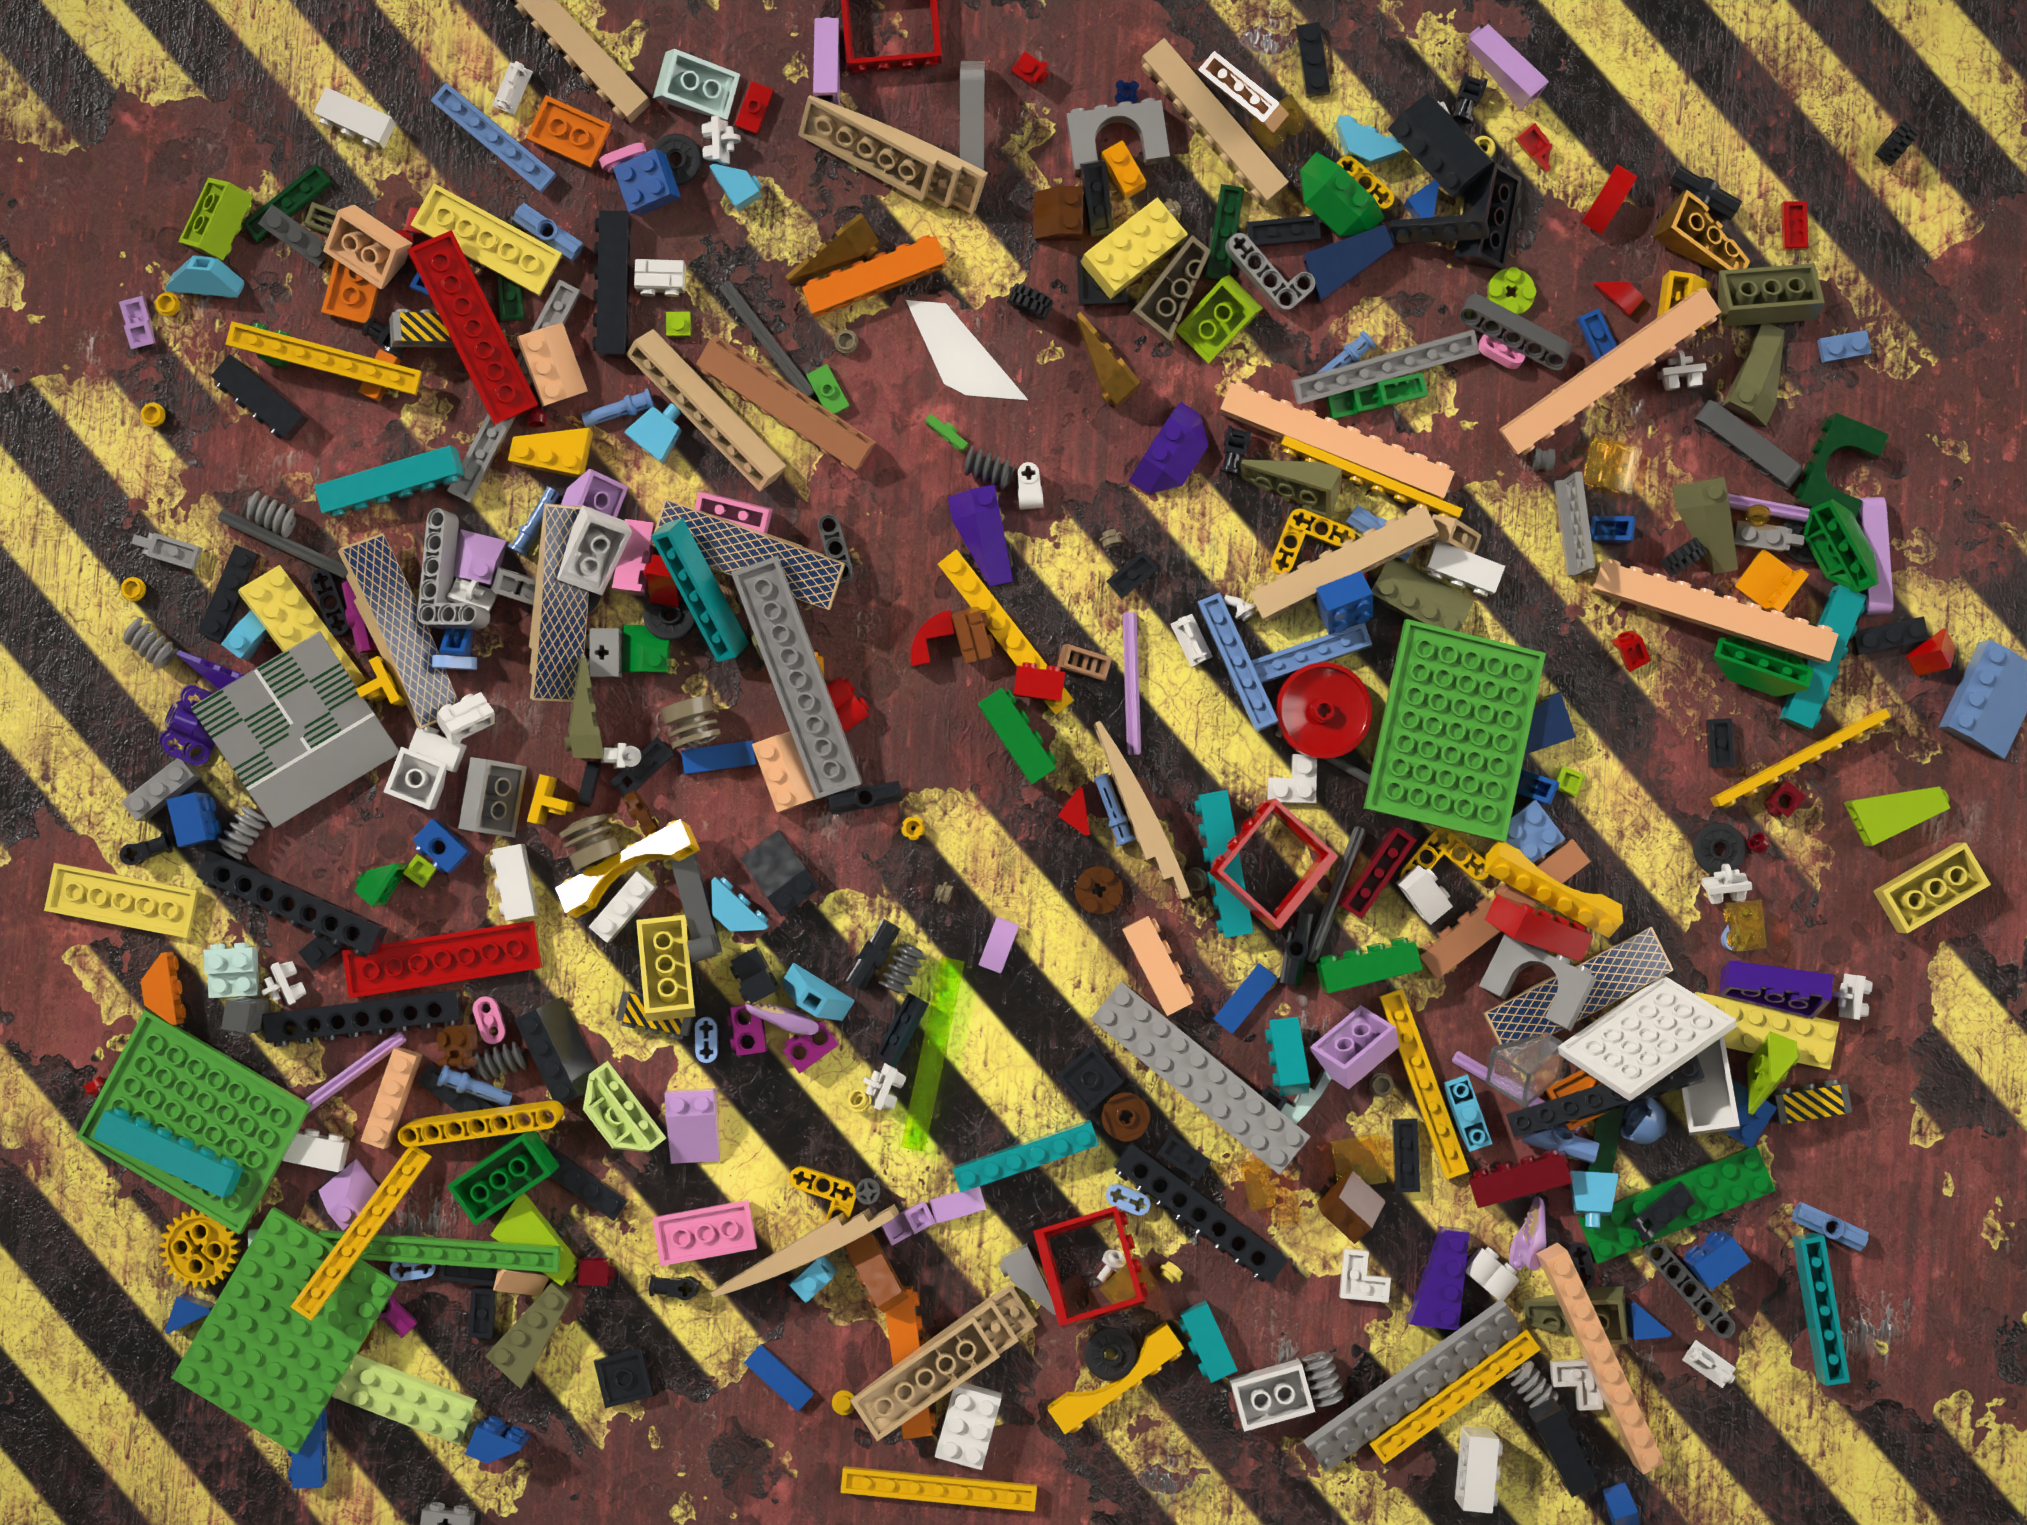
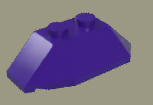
M1180 402L1141 459L1128 482L1147 494L1181 487L1208 448L1201 414Z

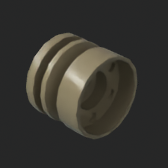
M709 695L687 699L661 709L665 725L677 724L678 729L668 734L669 738L681 737V739L671 743L672 749L698 747L709 743L712 739L721 735L720 729H708L718 724L716 719L705 720V716L714 711Z
M606 814L588 816L578 820L559 833L562 840L569 837L573 838V840L564 844V848L577 847L578 851L569 857L575 872L601 863L606 857L622 851L616 837L605 839L603 836L612 829L611 825L599 827L600 824L608 820Z

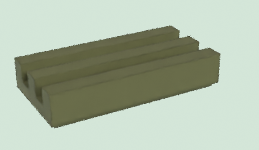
M312 202L304 225L329 235L331 229L313 223L311 220L315 219L332 226L333 220L314 214V212L318 210L336 217L338 211Z

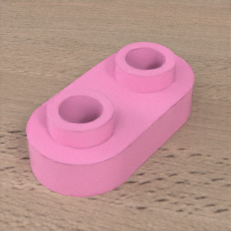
M635 143L605 154L599 161L603 170L613 173L614 166L647 151L644 143Z
M1485 334L1478 342L1479 351L1484 356L1507 368L1517 369L1525 359V355Z
M484 996L478 998L474 1002L473 1013L481 1037L489 1044L499 1043L505 1038L507 1032L499 1005L492 997ZM484 1004L490 1005L489 1013L483 1011ZM492 1027H496L498 1029V1034L496 1036L491 1034Z

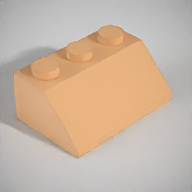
M352 205L338 210L323 251L379 289H384L404 265L408 256L407 249L411 248L412 243L356 205Z
M563 322L517 337L542 407L588 391Z
M791 731L752 744L777 813L816 800Z

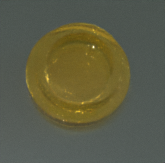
M1761 504L1752 505L1746 510V519L1750 525L1755 527L1764 526L1771 516L1770 509Z

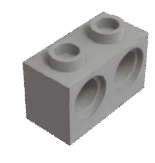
M498 567L491 590L494 593L534 605L536 579Z

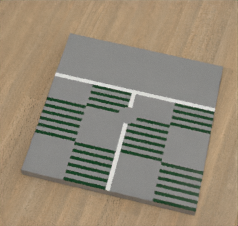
M321 631L316 632L191 706L192 711L273 828L396 756L400 751L366 699L360 698L356 691L358 687Z

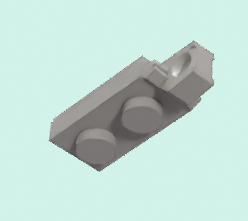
M1737 521L1734 542L1735 546L1783 552L1789 551L1790 546L1802 547L1805 536L1792 534L1793 529L1783 526Z
M149 533L148 538L134 534L131 543L143 547V554H146V556L195 571L203 549L202 547L156 533Z

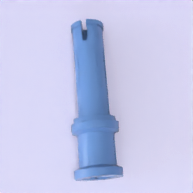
M1365 331L1360 332V336L1351 344L1344 345V351L1317 373L1360 361V357L1368 350L1376 348L1374 341Z
M646 388L645 392L633 396L628 394L624 397V400L581 413L585 427L588 428L629 414L634 416L639 411L652 407L656 408L650 389Z
M548 486L546 487L526 524H522L518 528L519 533L512 544L508 545L510 549L527 558L529 555L527 552L533 541L539 538L537 532L542 526L544 503L555 504L561 495L559 492H555L554 489Z
M1106 773L1095 777L1094 781L1097 784L1110 819L1108 826L1112 828L1117 841L1115 843L1116 847L1136 840V837L1132 836L1127 823L1129 821L1128 817L1122 813L1109 779V774Z
M444 1065L437 1082V1086L441 1087L444 1085L453 1088L459 1094L464 1092L470 1093L504 1107L509 1105L513 1094L512 1092L470 1078L467 1072L462 1074L451 1070L447 1065Z

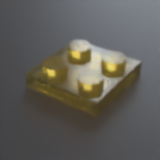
M1379 1133L1330 1140L1337 1182L1351 1169L1369 1185L1387 1182Z

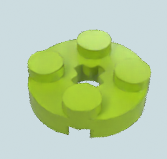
M1516 267L1503 269L1496 273L1487 287V299L1517 315L1523 314L1530 308L1536 295V288L1531 277ZM1507 287L1516 289V298L1513 296L1508 298L1505 295Z

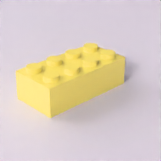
M1157 197L1084 254L1081 264L1106 295L1112 299L1182 245L1188 234Z
M1954 843L1873 892L1898 933H1909L1991 884L1967 843Z
M685 915L636 920L646 1022L695 1016Z

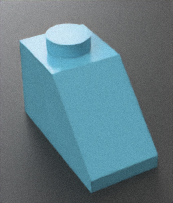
M717 164L709 166L737 212L761 198L759 189L762 186L755 175L750 177L745 170Z

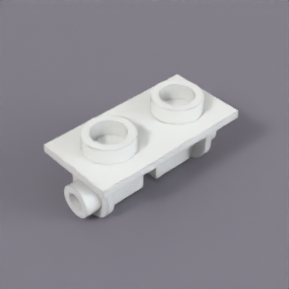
M517 61L515 63L510 62L492 106L515 115L533 71L524 68V65Z
M1192 614L1170 624L1191 667L1213 657Z
M1697 1340L1694 1341L1682 1359L1722 1388L1726 1382L1731 1384L1735 1379L1732 1373L1736 1368Z

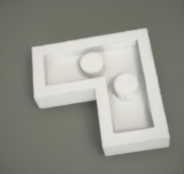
M1293 754L1291 778H1267V800L1276 798L1279 802L1316 803L1317 759Z
M1343 1248L1339 1297L1389 1303L1391 1278L1367 1275L1369 1251Z
M1585 1359L1550 1361L1551 1385L1553 1387L1576 1386V1401L1579 1411L1603 1409V1398Z

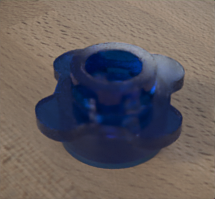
M1118 80L1115 85L1117 88L1115 101L1117 103L1130 101L1132 104H1136L1138 101L1136 92L1139 89V84L1136 81L1130 83Z

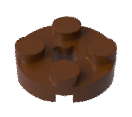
M632 790L622 798L628 807L626 809L634 821L638 820L640 823L639 827L646 837L650 833L660 830L656 819H651L652 816L648 806L637 792Z
M1102 866L1091 867L1083 871L1075 885L1077 902L1087 912L1094 914H1106L1115 909L1120 903L1123 894V886L1119 876L1111 869ZM1097 883L1101 887L1105 886L1106 891L1102 892V897L1092 893Z
M1121 1092L1111 1096L1104 1104L1101 1119L1109 1135L1121 1141H1133L1141 1137L1147 1129L1150 1121V1112L1145 1101L1137 1094ZM1121 1111L1132 1112L1133 1117L1129 1118V1123L1119 1120V1116L1122 1115Z

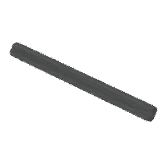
M724 282L719 288L726 299L795 388L808 397L812 396L814 389L731 282Z
M225 509L221 510L218 516L220 522L347 579L348 571L344 564L288 538H284Z
M1354 827L1308 945L1305 960L1316 963L1366 836L1367 831L1361 827Z

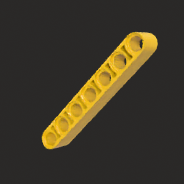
M551 1100L416 1118L409 1121L399 1130L398 1139L406 1147H415L550 1129L563 1118L564 1107L560 1102ZM546 1111H550L554 1118H550ZM523 1114H527L530 1117L531 1122L527 1121L524 1118ZM500 1117L505 1118L508 1122V1125L504 1124L501 1121ZM478 1120L484 1123L485 1128L478 1124ZM455 1123L461 1126L462 1131L456 1128ZM432 1126L438 1129L439 1134L434 1132ZM410 1129L415 1132L416 1136L410 1133Z

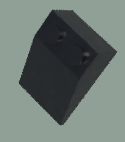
M779 830L740 858L781 917L822 888Z

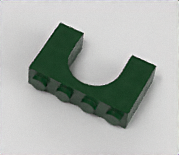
M1834 413L1826 417L1821 424L1820 430L1822 434L1820 439H1817L1812 446L1811 452L1814 454L1811 461H1808L1804 466L1802 474L1805 476L1802 483H1799L1794 491L1793 496L1796 498L1793 504L1811 509L1834 499L1850 510L1856 519L1863 500L1843 493L1830 484L1825 470L1827 459L1834 450L1844 449L1874 460L1881 457L1890 434L1839 413Z

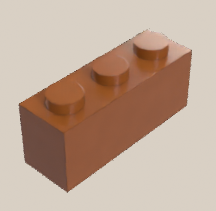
M871 1232L844 1246L848 1253L845 1255V1258L852 1268L856 1267L859 1273L856 1278L863 1289L867 1288L870 1294L867 1296V1299L874 1309L878 1308L885 1313L909 1298L877 1238Z

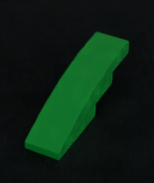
M1422 372L1379 381L1376 384L1327 396L1325 400L1329 416L1335 420L1428 396Z

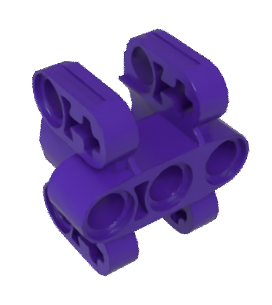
M186 685L180 691L181 700L174 702L166 715V730L160 734L159 742L167 754L193 765H202L207 761L216 744L191 709V706L199 701L195 699L190 701L188 696L196 694L200 700H203L213 693L196 685ZM175 738L180 745H182V749H179L180 746L172 743L169 746L167 744V741H173V739ZM194 747L201 748L197 756H190L191 749Z

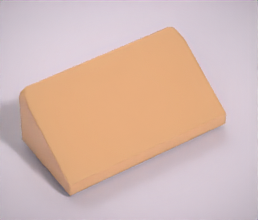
M498 1269L493 1290L540 1296L549 1277L540 1271Z

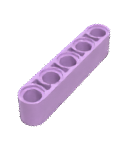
M1884 497L1858 498L1863 500L1856 516V521L1874 552L1879 582L1877 585L1861 591V594L1866 595L1864 614H1891L1893 611V589L1886 501Z

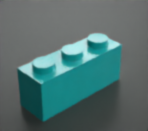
M1298 1017L1269 1020V1029H1265L1266 1043L1271 1044L1272 1051H1269L1268 1054L1270 1066H1275L1276 1073H1272L1274 1088H1278L1279 1096L1309 1093L1310 1081Z
M1201 1301L1180 1311L1182 1318L1178 1322L1183 1333L1188 1332L1192 1339L1188 1344L1193 1355L1198 1354L1202 1361L1198 1366L1203 1378L1209 1377L1212 1383L1238 1371L1207 1301Z

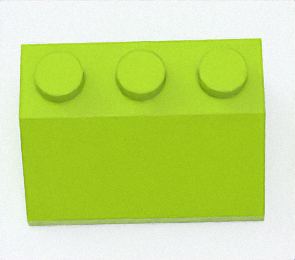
M208 177L178 242L210 257L224 260L231 251V243L235 235L241 230V222L244 215L251 208L253 195L230 182Z

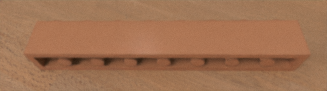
M718 336L708 341L696 365L702 368L703 373L716 377L722 381L721 384L724 387L740 393L745 401L757 404L761 407L763 413L768 416H775L781 420V424L784 427L796 430L805 441L809 443L814 442L821 447L823 453L835 456L848 469L857 470L860 468L876 441Z
M1564 839L1553 848V851L1547 855L1544 854L1536 860L1534 865L1562 884L1591 861L1574 839ZM1506 883L1495 889L1497 894L1522 904L1534 906L1539 902ZM1497 894L1490 899L1488 896L1483 898L1476 904L1478 908L1471 914L1469 911L1465 912L1457 919L1459 923L1453 928L1447 926L1438 933L1440 938L1433 943L1428 941L1419 948L1420 961L1434 979L1438 980L1501 931L1484 920Z

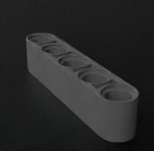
M1472 294L1467 297L1460 312V319L1466 325L1552 370H1561L1565 367L1572 350L1571 344L1568 341L1481 295Z
M1708 400L1694 419V422L1701 429L1783 489L1789 490L1803 471L1802 466L1712 400Z
M1652 1241L1643 1246L1642 1252L1645 1259L1712 1333L1724 1339L1731 1337L1735 1333L1734 1321L1668 1247L1658 1241ZM1655 1247H1660L1661 1253L1659 1257L1653 1259L1651 1256L1652 1250ZM1672 1265H1676V1274L1674 1276L1669 1277V1267ZM1692 1283L1693 1291L1685 1295V1286ZM1704 1302H1709V1310L1701 1313V1305ZM1725 1320V1328L1722 1331H1718L1717 1324L1719 1321Z

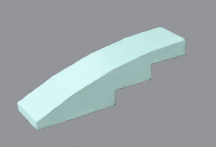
M1325 1069L1321 1070L1313 1087H1309V1093L1297 1094L1293 1104L1291 1105L1286 1102L1280 1111L1295 1124L1307 1114L1332 1079Z

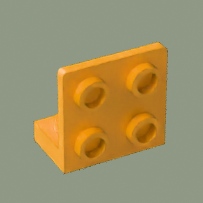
M1762 549L1737 581L1735 588L1757 605H1760L1765 611L1771 612V610L1781 612L1809 574L1802 568L1793 571L1767 550Z

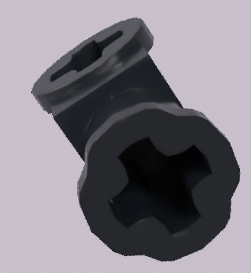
M1464 72L1456 100L1459 103L1456 112L1452 114V118L1455 121L1464 124H1471L1473 122L1472 114L1474 108L1478 106L1484 94L1488 79L1484 78L1481 80Z
M371 316L363 326L362 335L375 339L377 344L383 347L384 350L402 360V354L406 347H391L390 326L387 325L385 327L377 322L375 317Z
M1228 425L1223 445L1225 459L1223 466L1220 467V472L1230 475H1241V470H1239L1241 459L1245 457L1248 450L1252 430H1238Z
M164 832L161 833L160 837L148 841L126 844L121 848L119 856L126 865H139L144 863L145 860L161 853H172L173 846L169 836ZM133 851H137L138 855L131 858L130 854Z
M652 1274L649 1283V1296L654 1297L655 1294L668 1295V1297H678L681 1300H689L697 1295L700 1284L693 1276L660 1278ZM687 1282L688 1287H692L688 1294H686V1289H682V1286Z

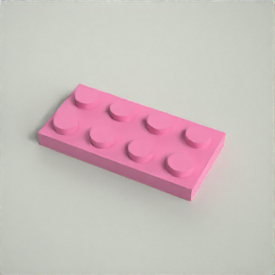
M749 1199L652 1218L661 1266L757 1249Z

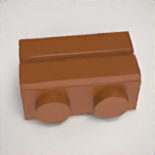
M979 606L952 613L951 616L964 663L991 657V649H994L995 645L992 634L987 635L985 626H989L986 612H981Z

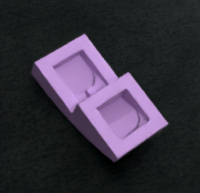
M145 296L120 301V308L126 324L124 329L130 348L134 349L154 344V331Z
M996 917L979 962L980 966L998 973L1002 972L1019 924Z
M980 1186L962 1193L958 1191L930 1199L936 1223L956 1219L986 1209Z
M923 1201L897 1214L894 1219L880 1227L890 1246L936 1222L926 1202Z

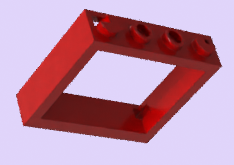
M841 0L848 71L860 74L865 73L869 69L883 72L890 70L892 67H900V69L907 70L914 68L916 65H923L929 68L942 63L937 0H930L934 52L855 59L849 0Z
M1275 798L1267 801L1263 800L1257 806L1256 815L1244 822L1241 826L1242 832L1238 837L1234 836L1227 843L1226 847L1228 849L1223 855L1219 854L1211 863L1213 867L1208 872L1271 930L1281 929L1338 858L1336 853ZM1270 812L1318 856L1272 915L1223 871Z
M1118 1206L1033 1231L1057 1321L1061 1328L1070 1327L1147 1303L1145 1297L1149 1296L1146 1283L1141 1282L1139 1273L1142 1272L1141 1264L1138 1258L1134 1259L1132 1249H1135V1243L1132 1235L1127 1234L1125 1225H1129L1126 1212L1121 1211ZM1114 1218L1136 1297L1070 1317L1049 1238Z

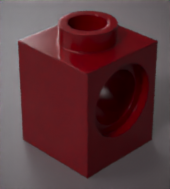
M1781 781L1763 804L1768 808L1766 811L1772 817L1787 819L1806 798V795L1789 781ZM1782 795L1787 799L1785 808L1779 805V798Z
M582 1257L579 1260L578 1285L607 1286L611 1279H614L615 1265H611V1258Z

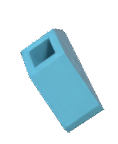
M1339 115L1335 123V129L1345 156L1354 157L1365 167L1399 157L1404 147L1395 137H1385L1371 126L1364 127L1358 124L1357 120L1351 116L1345 115L1343 117Z
M192 256L172 274L166 285V291L181 294L194 293L203 296L215 295L226 298H238L245 284L243 279L218 258Z
M714 877L711 880L713 916L729 931L767 930L770 927L766 923L769 919L760 910L753 911L749 907L751 902L743 894L740 893L737 896L731 890L733 885L724 877L721 879Z
M795 963L791 965L781 981L782 986L794 1003L818 1018L843 1021L855 1001Z
M1468 1074L1444 1082L1450 1110L1468 1151L1471 1152L1491 1145L1492 1141Z

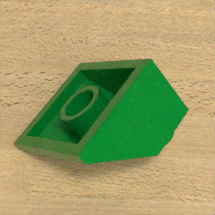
M624 624L622 673L670 674L672 640H663L655 637L647 630L645 625Z
M393 863L367 870L366 873L362 872L356 880L355 884L358 886L354 891L372 907L385 906L404 877L403 872L409 864Z

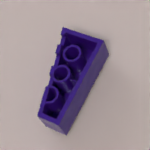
M1730 960L1721 970L1719 996L1814 1019L1831 1002L1833 974Z
M1440 1226L1429 1261L1423 1271L1422 1280L1414 1295L1411 1309L1408 1311L1405 1319L1410 1325L1450 1330L1459 1329L1470 1235L1467 1230Z

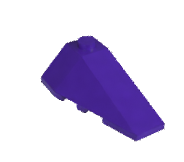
M995 485L970 489L948 497L952 522L960 533L989 587L1013 582Z
M178 650L177 655L219 690L245 675Z

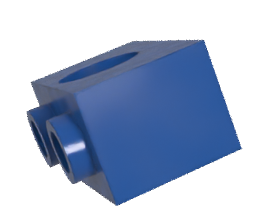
M431 819L412 839L417 844L415 846L416 850L425 857L429 855L434 860L432 863L434 867L442 873L445 871L453 873L472 852L438 819ZM439 841H443L446 846L442 854H438L435 849Z

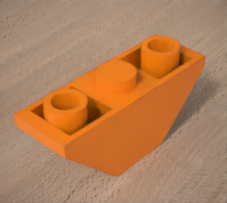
M164 952L158 956L141 980L143 1001L147 1008L169 1024L184 1023L183 1018L186 1017V1010L184 1004H181L180 999L182 984L178 980L176 972L179 968L177 957L174 956V952Z

